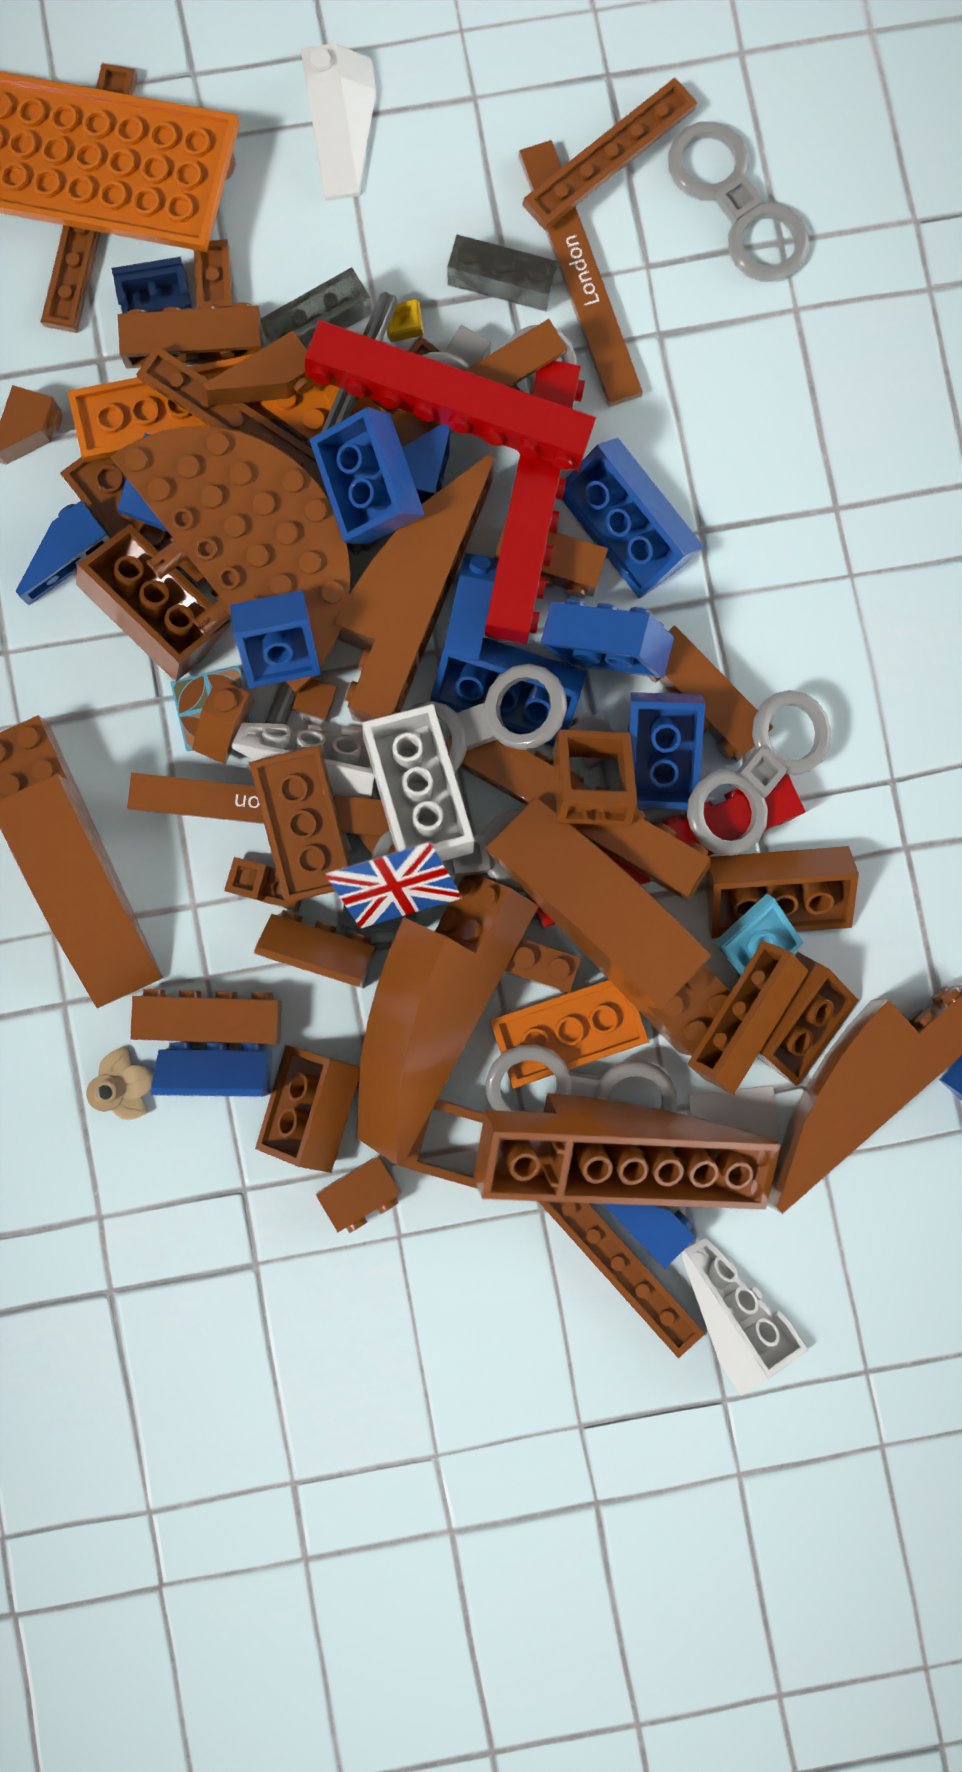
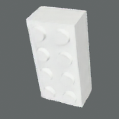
M431 704L362 722L364 742L396 852L431 842L441 861L473 853L474 838L434 705Z

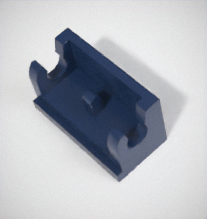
M181 256L111 268L117 301L121 305L122 314H126L133 309L158 312L168 307H178L182 310L192 308L187 273Z

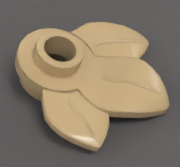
M127 1048L114 1050L100 1062L98 1077L94 1078L87 1087V1101L94 1109L102 1112L112 1111L121 1119L134 1120L140 1118L148 1112L141 1097L151 1090L154 1070L145 1066H131L130 1054ZM103 1086L109 1087L112 1091V1096L109 1099H101L98 1095L99 1088Z

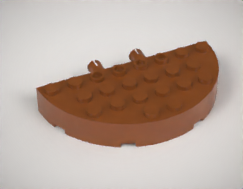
M180 427L160 431L143 437L110 456L172 535L170 539L172 543L146 561L150 568L154 570L153 572L162 580L165 575L184 560L188 562L191 560L218 594L216 597L217 602L192 619L197 627L203 626L199 629L202 634L208 638L211 633L231 618L230 604L303 590L321 670L341 635V627L334 623L342 608L348 605L351 576L347 546L342 539L331 503L307 471L278 448L245 433L219 427ZM315 676L286 682L297 694Z

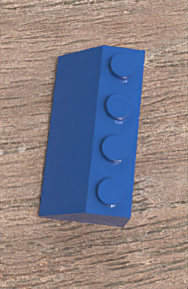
M619 438L597 444L581 461L579 470H573L566 477L562 501L593 541L599 546L608 548L606 557L639 599L680 570L704 547Z
M484 637L478 662L443 655L442 652L430 701L448 705L456 713L485 703L489 688L500 674L513 666L533 664L547 668L558 677L566 692L567 704L564 721L559 730H569L588 671ZM530 679L519 681L508 689L503 696L500 712L501 719L509 731L521 735L532 733L542 726L548 718L551 708L550 695L546 687L539 681ZM557 733L544 744L554 747Z

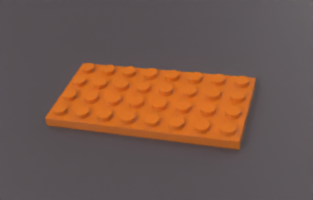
M0 71V213L207 252L240 120L237 114Z

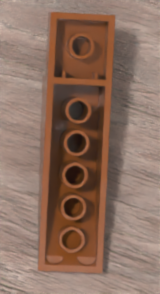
M488 454L421 504L425 516L394 532L370 562L351 591L347 607L342 608L334 624L341 627L339 641L364 650L358 668L362 669L358 682H351L345 697L352 720L362 723L401 712L494 478V456Z
M37 715L0 732V829L38 906L96 1008L103 1007L163 979L50 724Z
M534 797L484 849L679 1053L692 1056L731 993L704 964L712 955L659 902L603 851L569 823H557V813L540 799Z
M479 875L463 877L457 886L462 898L449 903L435 931L403 917L376 987L360 1058L357 1139L400 1167L403 1166L539 907L513 889Z
M958 984L951 988L947 985L931 997L933 1004L924 1012L918 1009L907 1019L889 999L870 1001L846 1027L813 1074L788 1122L767 1203L770 1208L784 1214L962 1055V986Z
M547 1093L543 1113L499 1110L484 1111L474 1179L481 1198L490 1200L766 1210L781 1144L777 1140L698 1117L658 1108L591 1097Z

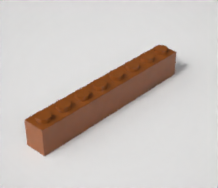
M451 735L445 742L448 755L452 746ZM498 740L466 751L464 761L460 766L461 768L525 806L534 797H537L557 813L553 760L539 751H535L532 754L526 750L504 746ZM570 770L571 789L593 790L583 784V777ZM596 786V788L594 789L599 791H607L599 786ZM637 808L631 826L569 823L601 851L689 902L711 867V858L706 856L708 851L704 847L693 841L685 844L675 838L677 833L667 825L658 822L655 826L644 820L646 815Z

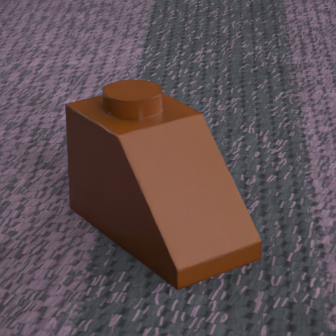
M12 385L0 420V463L7 465L51 442L53 433L58 432L62 423L61 409L53 397Z
M216 678L201 710L192 750L225 765L231 754L233 741L241 723H245L255 702L251 694Z

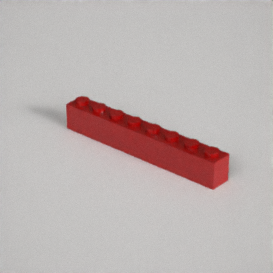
M321 320L318 322L305 355V376L310 377L317 384L324 386L330 384L339 387L354 397H367L376 400L388 409H401L413 413L422 421H435L447 425L454 432L460 434L469 433L481 437L485 442L494 446L504 445L517 450L519 454L528 458H541L562 470H579L597 418Z
M559 361L551 362L536 372L532 395L573 409L574 401L581 402L585 381L579 380L581 366ZM521 454L519 456L485 628L486 637L527 644L529 633H537L540 612L533 610L535 600H543L547 578L540 577L542 565L550 566L553 545L546 543L548 533H556L560 511L553 510L555 499H563L566 478L560 477L561 469L555 467L551 462L538 457L528 458Z
M785 774L769 795L765 797L768 815L764 832L797 818L806 812L788 774ZM738 788L724 794L726 801L713 806L711 800L704 802L703 815L706 825L712 834L722 840L732 841L738 839L746 832L751 823L752 811L749 800ZM678 814L660 822L673 829L677 833L675 838L685 844L693 841L701 845L691 832L688 818L681 820ZM705 848L708 851V854L706 856H711L715 854L707 848ZM606 854L640 886L652 882L650 879ZM526 893L528 899L534 902L533 899ZM540 907L537 908L535 915L542 930L555 924Z

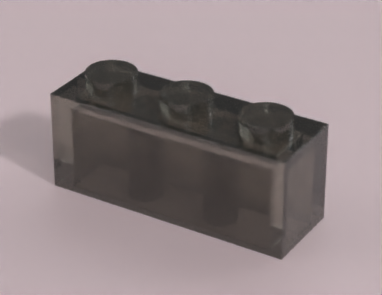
M456 234L447 266V284L452 287L547 312L556 280L558 261Z
M351 267L262 317L260 320L264 335L269 344L289 332L294 331L308 350L319 320L347 329L372 314L370 296Z

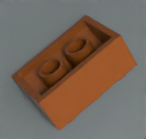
M282 910L281 916L270 915L257 942L254 954L364 989L376 951L375 946L369 945L370 937L350 932L349 938L335 934L337 927L320 921H316L315 927L301 923L303 916Z
M799 952L796 953L795 957L809 972L757 1056L759 1060L795 1086L800 1084L859 1001L829 968Z
M285 1045L255 1149L297 1167L332 1173L358 1085L360 1067L328 1056Z

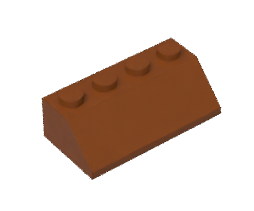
M129 524L77 564L76 586L177 682L203 660L229 627L231 621H226L206 638L199 630L203 626L197 627L192 619L196 618L213 604L176 568L160 580L146 562L159 553V551Z
M849 846L709 857L711 858V867L706 873V896L711 939L719 938L766 894H769L776 900L796 932L852 928L859 872Z

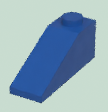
M82 501L77 504H69L58 513V517L52 521L22 577L16 593L28 606L76 572L77 564L110 539Z
M465 553L443 655L479 661L499 559Z
M603 1204L664 1268L696 1238L689 1231L693 1224L679 1209L673 1214L664 1206Z

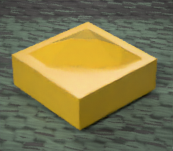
M418 298L397 303L387 328V335L391 343L424 335L421 305Z

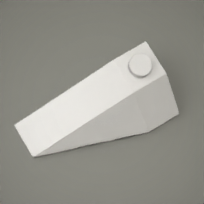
M336 43L301 48L325 201L359 196L368 135H370L372 112L377 95L371 58Z
M241 723L233 741L232 749L254 760L321 745L333 795L373 799L377 786L361 727L341 726V731H321V725H309L308 730H290L286 724Z
M707 1238L702 1239L680 1253L719 1363L740 1396L765 1382L809 1351L789 1320L779 1310L774 1313L761 1300L763 1294L755 1286L752 1288L746 1286L737 1277V1268Z

